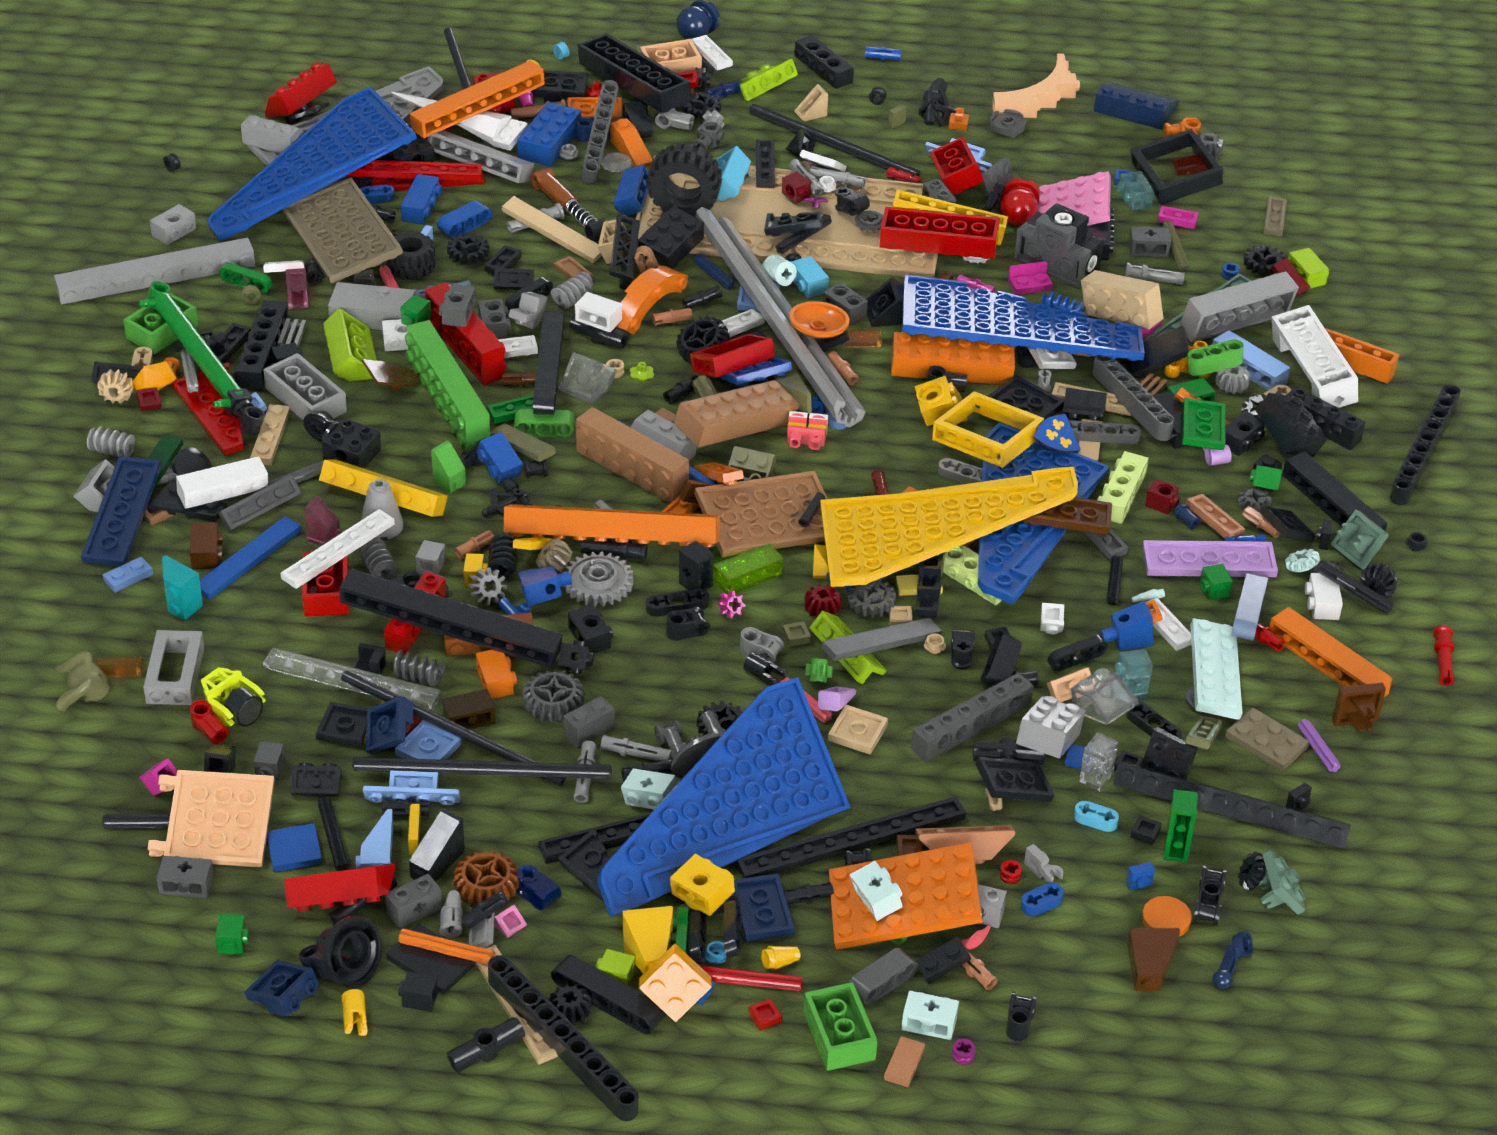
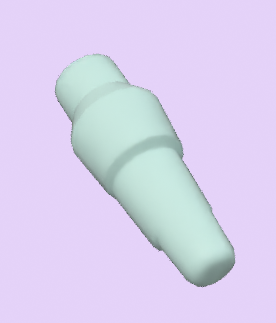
M1152 589L1132 597V602L1136 603L1165 597L1164 589Z

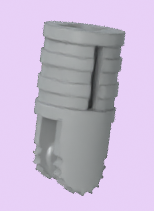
M456 890L449 891L440 913V933L447 938H455L462 933L461 917L463 910L461 908V895Z

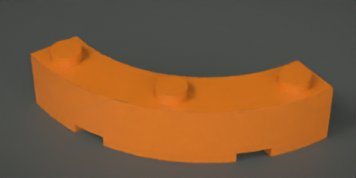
M659 266L657 269L650 268L643 272L625 290L627 295L621 302L622 320L616 328L634 335L649 309L666 294L673 292L681 294L682 290L687 286L689 276L666 266Z

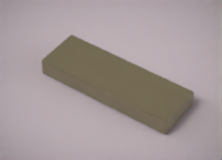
M1268 197L1263 234L1282 237L1287 199Z

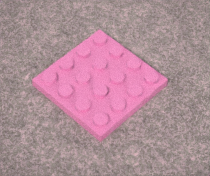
M1109 171L1098 172L1085 177L1080 176L1076 179L1063 180L1055 184L1039 187L1040 201L1037 205V212L1044 214L1054 204L1058 203L1088 216L1089 223L1087 226L1110 221L1111 176Z

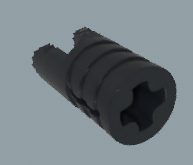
M755 652L748 655L743 666L745 671L754 674L770 685L779 683L776 678L770 676L772 671L782 677H785L788 673L787 670L762 658V656Z

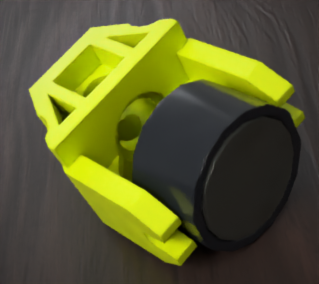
M218 667L201 679L206 701L211 705L213 713L225 726L231 727L237 723L242 727H247L253 724L261 715L263 703L266 701L262 697L264 692L259 686L242 676L241 671H231Z

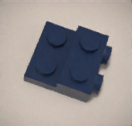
M396 696L390 701L379 703L377 706L367 710L366 753L373 755L405 742L406 726L413 723L414 702L404 696Z
M276 960L244 993L248 1000L265 1004L270 1013L287 1017L290 1013L300 1008L301 1002L306 997L316 992L319 982L312 968Z

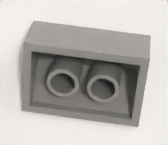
M249 115L241 124L242 141L244 144L277 153H282L305 133L300 128Z
M650 410L645 411L634 420L631 428L689 460L696 455V445L674 423Z

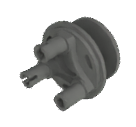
M706 711L700 717L708 731L707 735H694L695 739L693 740L690 737L686 744L683 743L676 727L667 729L663 734L672 750L671 756L673 761L671 763V770L677 778L682 779L725 732L713 711Z

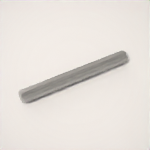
M182 349L180 353L188 392H198L199 387L194 360L186 349Z

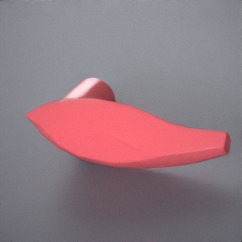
M988 925L983 930L975 932L971 937L960 940L966 949H975L984 941L991 927Z

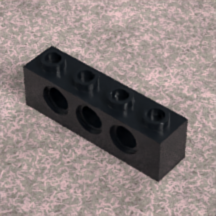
M811 35L795 41V57L835 89L853 83L854 67L816 37Z
M1297 386L1286 394V396H1297L1303 401L1304 407L1312 414L1313 420L1323 430L1322 433L1327 439L1348 450L1353 449L1361 442L1365 421Z

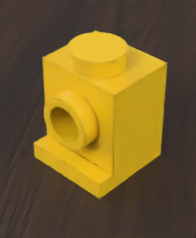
M466 553L463 570L464 587L469 588V584L476 583L471 579V576H478L477 570L482 569L485 573L488 563H484V554Z

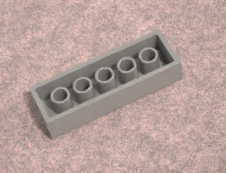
M1285 271L1236 286L1226 287L1215 292H1209L1201 296H1194L1188 300L1179 327H1184L1187 338L1192 343L1223 334L1228 330L1234 331L1271 320L1272 316L1290 311L1299 287Z

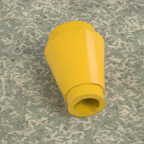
M768 946L767 949L762 950V964L765 969L777 970L799 961L800 951L797 946Z

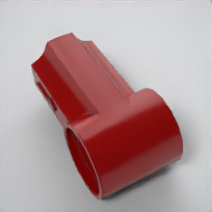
M197 700L191 704L190 714L193 728L201 731L211 743L220 744L224 742L225 738L229 735V729L213 713L208 701Z

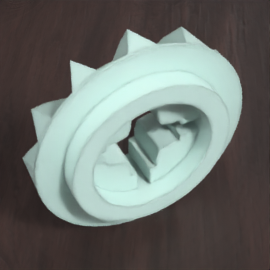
M1314 549L1297 550L1296 553H1291L1285 559L1286 568L1293 572L1308 571L1319 563L1320 556Z

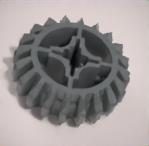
M546 670L545 674L538 672L536 677H530L522 692L524 708H526L528 714L533 715L534 719L540 718L541 722L549 720L550 723L553 721L561 723L564 715L583 706L585 700L584 688L579 679L574 678L573 674L567 675L565 671L558 673L557 670L554 672Z

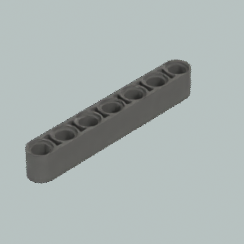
M607 80L602 84L580 175L581 180L586 184L595 183L599 173L618 92V85L612 80Z
M1102 355L1094 356L1092 375L1110 393L1116 396L1119 403L1155 439L1160 441L1170 440L1174 423L1173 416L1115 359Z

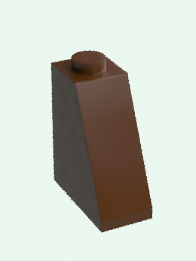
M1130 928L1127 946L1135 991H1160L1177 949L1180 935L1179 928Z

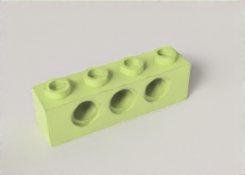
M1124 451L1121 459H1117L1115 471H1111L1109 476V484L1105 483L1102 491L1103 496H1099L1097 501L1112 503L1111 521L1123 523L1146 475L1148 457Z
M964 545L945 552L943 569L945 574L994 605L1002 601L983 593L977 583V553Z

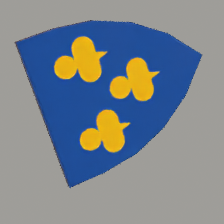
M1066 414L1052 416L1044 420L1036 429L1033 437L1041 445L1056 451L1076 452L1081 450Z

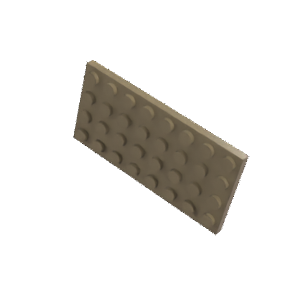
M351 177L318 190L282 209L330 283L339 282L343 278L358 274L367 268L375 267L379 263L394 259L398 255L403 254L400 244Z

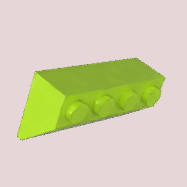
M338 308L323 323L333 372L337 377L344 378L349 382L373 379L362 363L363 359L377 361L370 328L341 308Z

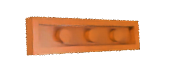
M716 462L694 466L695 470L710 478V480H717V483H724V485L736 484L737 480L744 479L743 470Z

